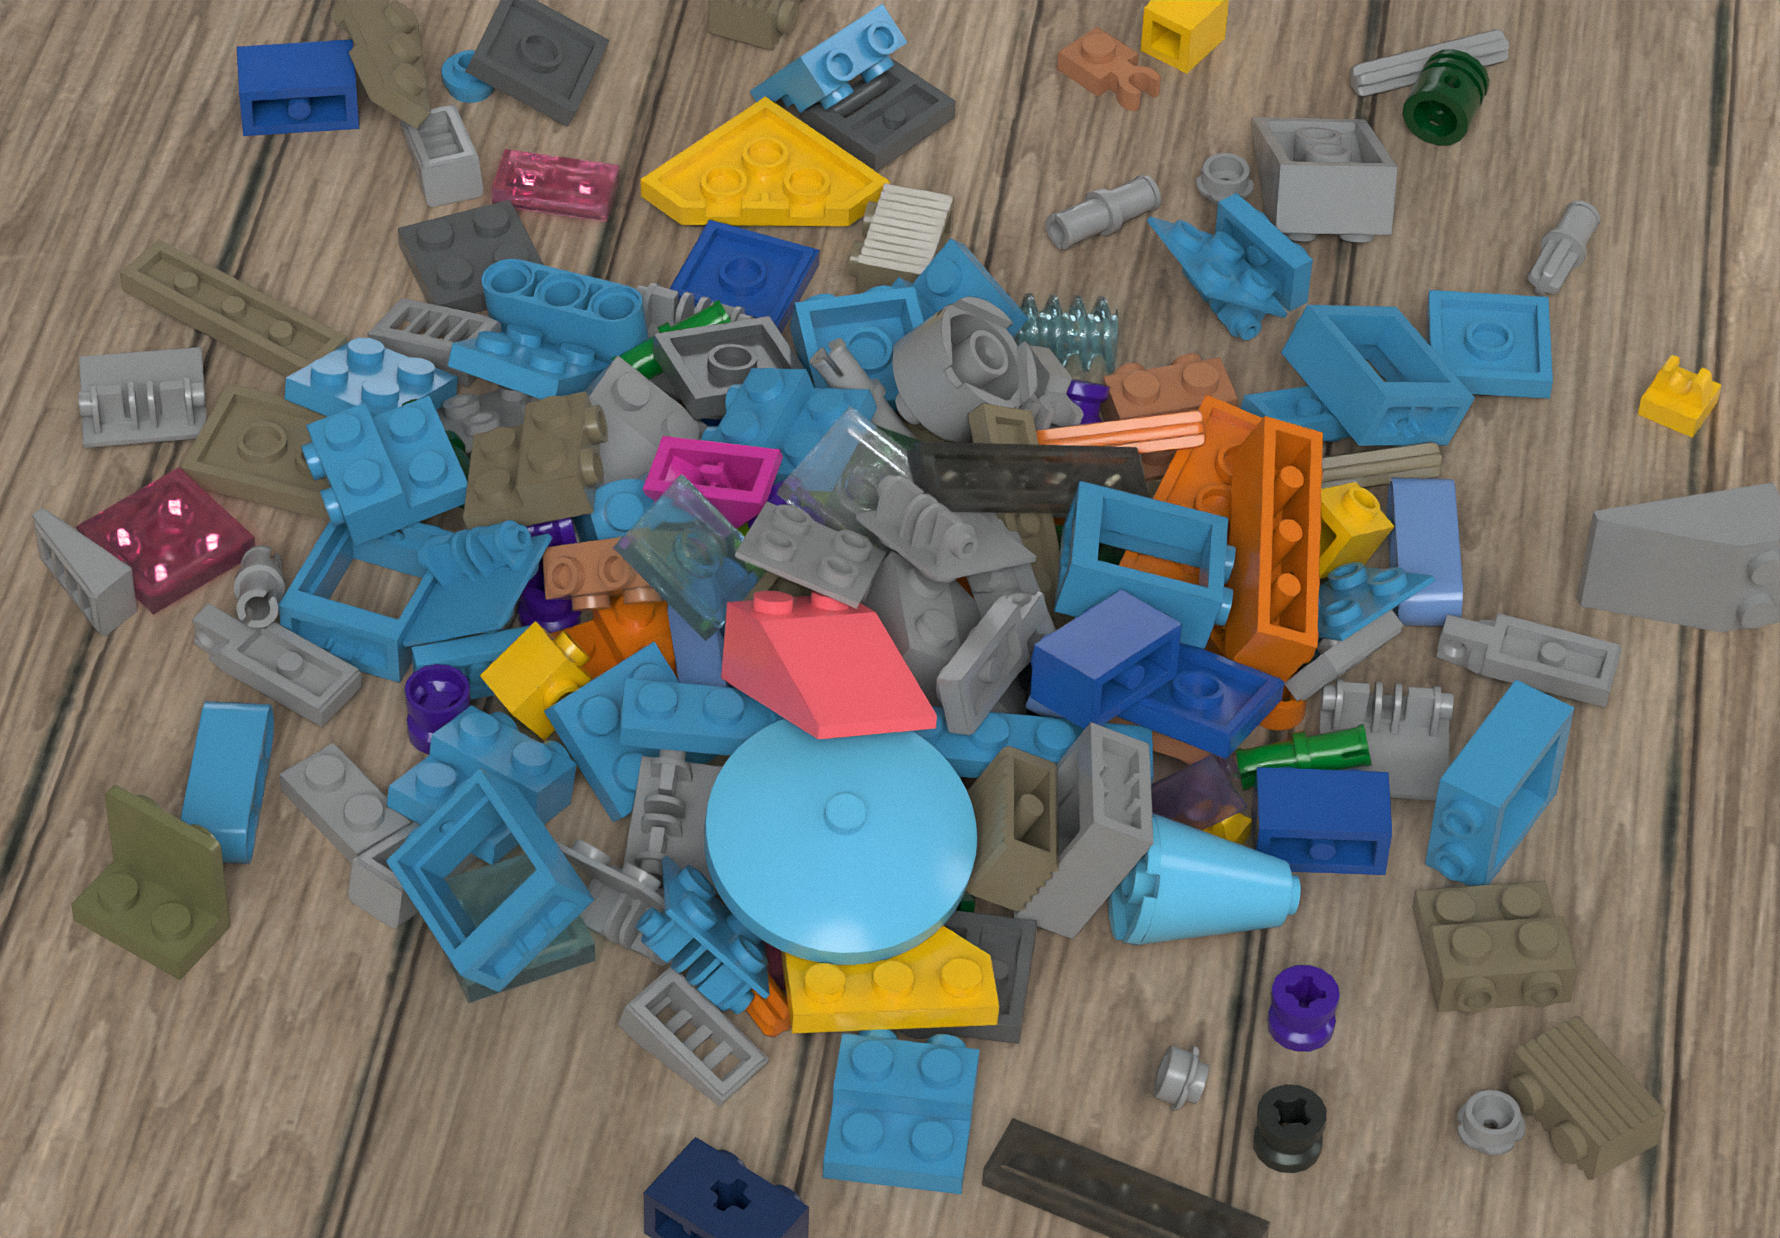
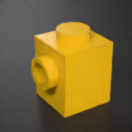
M1150 0L1144 7L1140 51L1186 74L1189 73L1225 39L1229 0Z
M1357 482L1321 489L1320 579L1327 578L1332 570L1341 565L1352 562L1365 564L1395 527L1380 510V504L1376 497L1368 490L1360 487Z
M536 621L479 675L507 710L544 741L555 731L544 710L593 680V677L583 667L591 659L586 651L565 631H562L555 638Z

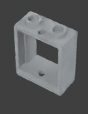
M1092 722L1089 723L1056 764L1058 768L1059 871L1052 872V879L1046 880V886L1039 887V894L1032 895V902L1026 903V910H1014V918L1037 921L1038 927L1072 939L1153 845L1149 744Z

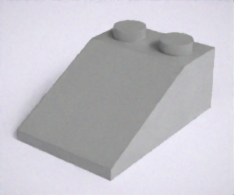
M1252 117L1251 131L1265 215L1285 236L1292 241H1312L1316 239V234H1339V238L1346 241L1370 242L1374 240V235H1392L1398 166L1365 119Z
M618 355L585 390L592 406L600 405L602 407L608 426V441L600 443L599 453L604 469L603 484L623 479H636L643 473L650 471L662 436L701 440L703 432L709 427L700 419L694 420L686 408ZM572 517L577 543H580V539Z
M1774 482L1593 511L1576 596L1580 606L1715 632H1726L1744 628L1755 629L1769 624L1780 623V494Z
M892 551L876 572L872 588L863 605L877 613L931 706L943 707L936 695V678L942 667L949 663L965 642L971 629L977 626L982 618L976 601L956 580L942 583L927 579L921 575L916 566L899 553ZM1017 676L990 712L1027 715L1024 704L1026 692L1020 686Z

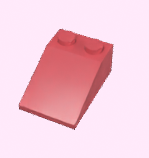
M812 590L811 596L793 597L790 594L779 591H759L754 593L753 600L727 602L721 679L816 739L936 728L937 715L875 611L861 603L856 609Z

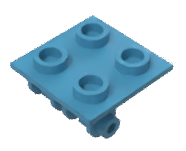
M1151 216L1147 219L1149 225L1183 266L1182 272L1200 293L1203 300L1209 303L1211 310L1218 314L1217 317L1232 336L1241 337L1243 340L1253 339L1261 331L1262 325L1260 322L1267 313L1282 318L1287 316L1286 310L1273 296L1275 292L1274 285L1264 275L1249 266L1243 258L1245 254L1244 248L1233 237L1221 231H1217L1214 235L1199 231L1196 227L1183 220H1177L1176 223H1172Z
M508 520L500 524L474 527L471 530H460L454 535L451 533L429 537L418 550V561L424 569L430 570L438 581L402 644L405 647L430 642L448 641L451 638L478 633L489 634L502 629L512 618L513 608L526 584L537 573L539 561L552 539L550 534L531 537L524 525Z
M1361 562L1347 563L1335 568L1328 574L1329 580L1319 586L1318 643L1324 638L1339 641L1345 640L1435 581L1433 575L1405 572L1401 567L1388 569L1365 567ZM1317 649L1311 661L1304 665L1310 664L1312 661H1314L1316 658L1320 656Z
M666 855L662 859L665 909L660 913L652 907L640 917L636 924V929L643 934L641 942L666 963L673 958L671 968L677 973L684 971L693 963L686 975V981L692 986L697 985V990L721 1011L730 1009L735 1014H740L753 1000L754 993L750 991L751 988L764 999L770 995L767 974L768 961L765 955L764 941L747 929L725 905L714 897L716 891L713 885L699 870L690 865L682 869Z

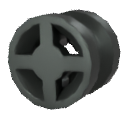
M1284 1084L1273 1087L1263 1094L1257 1108V1126L1254 1129L1253 1149L1258 1159L1268 1168L1282 1173H1297L1307 1170L1317 1162L1322 1151V1133L1326 1126L1327 1109L1322 1099L1315 1092L1300 1085ZM1289 1122L1286 1127L1280 1126V1123Z

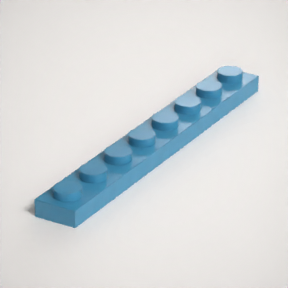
M625 678L619 745L731 756L752 735L785 718L737 688ZM932 706L937 715L936 728L914 730L913 732L936 748L951 764L959 777L979 778L1002 748L1006 746L1014 747L1057 764L1084 729L1062 718L990 712L974 734L963 735L948 732L943 707ZM1103 724L1102 726L1149 744L1152 785V730L1136 725Z

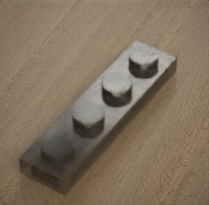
M918 442L907 452L913 483L924 491L923 494H930L938 503L946 506L950 512L1068 514L1079 481L1149 498L1137 447Z
M1012 1118L983 1168V1186L1110 1238H1268L1270 1221L1015 1118Z

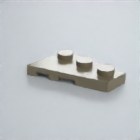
M335 0L337 5L331 10V17L336 27L346 31L355 43L349 55L370 100L417 129L431 114L419 24L416 16L407 6L398 1L390 3L387 0Z

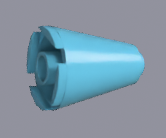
M1152 813L1153 845L1108 897L1109 921L1113 936L1116 940H1123L1122 943L1135 946L1280 927L1285 922L1287 915H1294L1297 911L1301 887L1298 876L1292 875L1290 866L1285 860Z

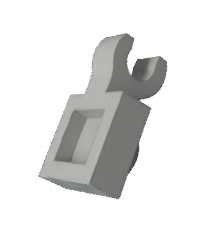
M1028 345L1032 352L1037 372L1034 394L1043 404L1034 419L1035 428L1037 430L1047 429L1051 423L1060 427L1079 425L1084 415L1083 411L1066 395L1072 377L1049 348Z

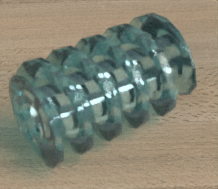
M1032 293L1024 295L1019 308L1029 319L1013 336L1017 345L1026 340L1028 345L1049 348L1065 369L1072 355H1077L1082 371L1085 373L1090 372L1096 356H1102L1107 373L1112 374L1115 371L1118 307L1115 314H1111L1105 296H1098L1091 313H1087L1081 295H1074L1072 297L1067 312L1062 311L1057 294H1050L1042 311H1038Z

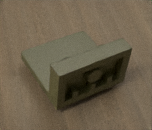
M113 785L104 796L114 861L71 903L73 919L82 926L181 980L230 928L221 845L214 835L204 827L197 824L189 825L163 811L151 798L144 795L136 796L117 785Z

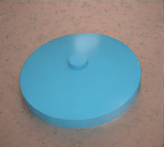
M786 719L776 721L752 735L726 761L710 793L703 833L704 852L711 879L720 897L733 915L757 937L783 952L802 959L834 965H857L889 959L909 951L934 935L947 922L962 900L971 877L977 849L976 819L968 792L951 764L925 739L913 731L816 739Z

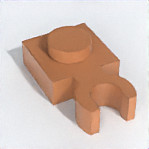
M1095 27L1058 52L1057 70L1098 97L1110 89L1117 94L1118 103L1130 111L1139 109L1140 90L1147 92L1154 98L1160 92V75L1149 67L1137 66L1138 53L1099 27Z

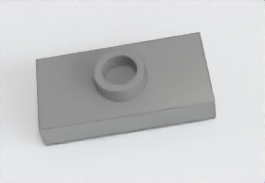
M1391 609L1343 641L1324 638L1317 644L1316 648L1320 656L1285 683V686L1297 702L1299 700L1305 701L1321 690L1323 686L1330 684L1402 632L1401 628L1404 625Z

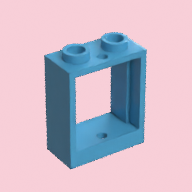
M1307 305L1281 352L1359 446L1409 445L1430 441L1437 443V445H1448L1475 399L1472 393L1397 307ZM1365 359L1369 360V362L1375 367V369L1381 374V376L1387 382H1384L1380 378V376L1374 371V369L1368 364V362Z
M1079 481L1062 528L1054 612L1078 617L1088 608L1096 606L1122 589L1182 623L1180 643L1205 649L1214 624L1225 625L1233 599V589L1224 587V584L1230 578L1236 554V547L1227 545L1228 518ZM1099 543L1200 568L1199 585L1099 561Z
M329 521L279 603L280 625L358 668L361 672L400 683L412 663L411 647H414H405L402 642L438 581L430 570H426L420 565L418 550L431 536H442L451 533L454 535L455 533L443 530L435 525L417 522L399 529L402 533L394 531L354 546L345 523L333 527L331 521ZM353 559L423 578L399 620L330 600L331 595Z
M1515 680L1440 778L1425 865L1439 871L1446 878L1461 882L1467 886L1489 885L1557 794L1574 707L1521 681Z
M481 768L469 779L459 784L453 791L452 796L423 825L415 828L407 836L405 842L386 860L460 976L497 992H500L595 900L520 789ZM504 821L536 868V871L476 928L444 878Z

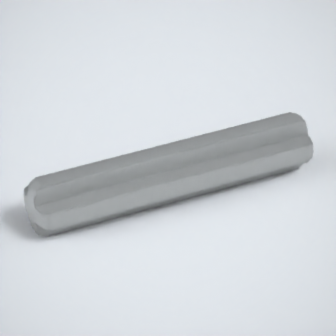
M1494 29L1358 63L1350 68V85L1356 95L1363 98L1414 85L1426 61L1432 54L1440 50L1455 49L1466 52L1479 60L1483 67L1502 63L1508 59L1509 42L1508 39H1505L1501 30Z

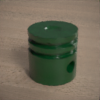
M1447 49L1432 54L1426 61L1404 103L1402 115L1406 126L1424 142L1437 146L1452 145L1461 141L1467 134L1488 92L1490 80L1487 70L1479 60L1466 52ZM1430 121H1433L1439 125H1434Z

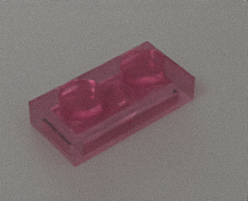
M505 149L491 188L492 204L510 199L515 209L607 222L620 183V167L615 164Z

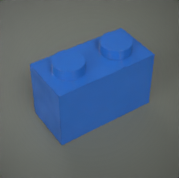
M353 40L237 46L238 84L243 136L359 129L355 66L349 55L350 50L353 48Z
M1121 589L1096 606L1088 608L1082 615L1055 632L1045 635L1039 642L1034 644L1031 656L1032 680L1030 698L1084 730L1090 722L1102 726L1177 676L1182 623Z
M1257 767L1251 807L1252 845L1254 850L1287 861L1291 872L1386 875L1392 838L1389 772L1361 771L1357 769L1319 770L1296 769L1293 767Z

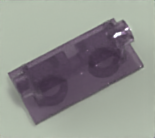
M1212 754L1151 784L1152 813L1199 830H1204L1247 809L1246 803L1232 784L1233 781L1240 778L1239 768L1235 760L1231 756L1225 759Z

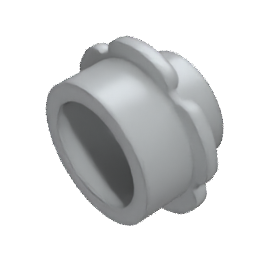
M1218 153L1210 156L1204 162L1200 173L1201 176L1196 179V187L1202 196L1207 197L1210 202L1218 205L1219 201L1234 193L1239 194L1243 199L1248 198L1253 192L1254 182L1249 179L1250 168L1243 158L1231 153Z
M1170 1045L1162 1058L1154 1083L1153 1097L1171 1103V1110H1180L1186 1101L1196 1104L1202 1095L1209 1066L1199 1062V1048L1197 1046L1191 1045L1187 1051Z
M1497 1090L1477 1092L1469 1098L1467 1103L1458 1112L1457 1119L1461 1123L1458 1126V1135L1462 1142L1473 1150H1478L1488 1155H1503L1514 1148L1515 1141L1518 1142L1524 1137L1525 1122L1521 1116L1519 1105L1511 1096ZM1484 1126H1492L1496 1129H1489Z

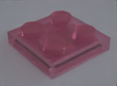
M180 467L76 526L77 531L132 568L136 599L153 615L240 564L245 552L255 546L254 536Z

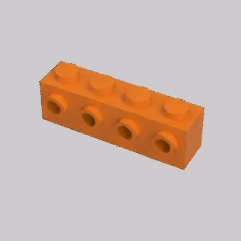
M1264 416L1233 454L1230 545L1236 547V554L1228 580V588L1233 589V599L1226 623L1225 658L1280 678L1286 683L1303 663L1307 664L1311 661L1318 644L1323 432Z

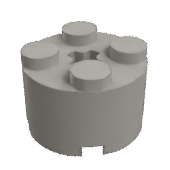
M968 296L945 306L900 338L893 346V374L899 390L895 402L901 416L911 424L918 425L921 423L929 431L945 440L965 445L973 440L968 413L982 403L1019 409L1024 402L1030 399L1035 392L1037 382L1035 361L1026 340L1017 345L1006 329L1014 324L1009 317L995 305L983 299Z

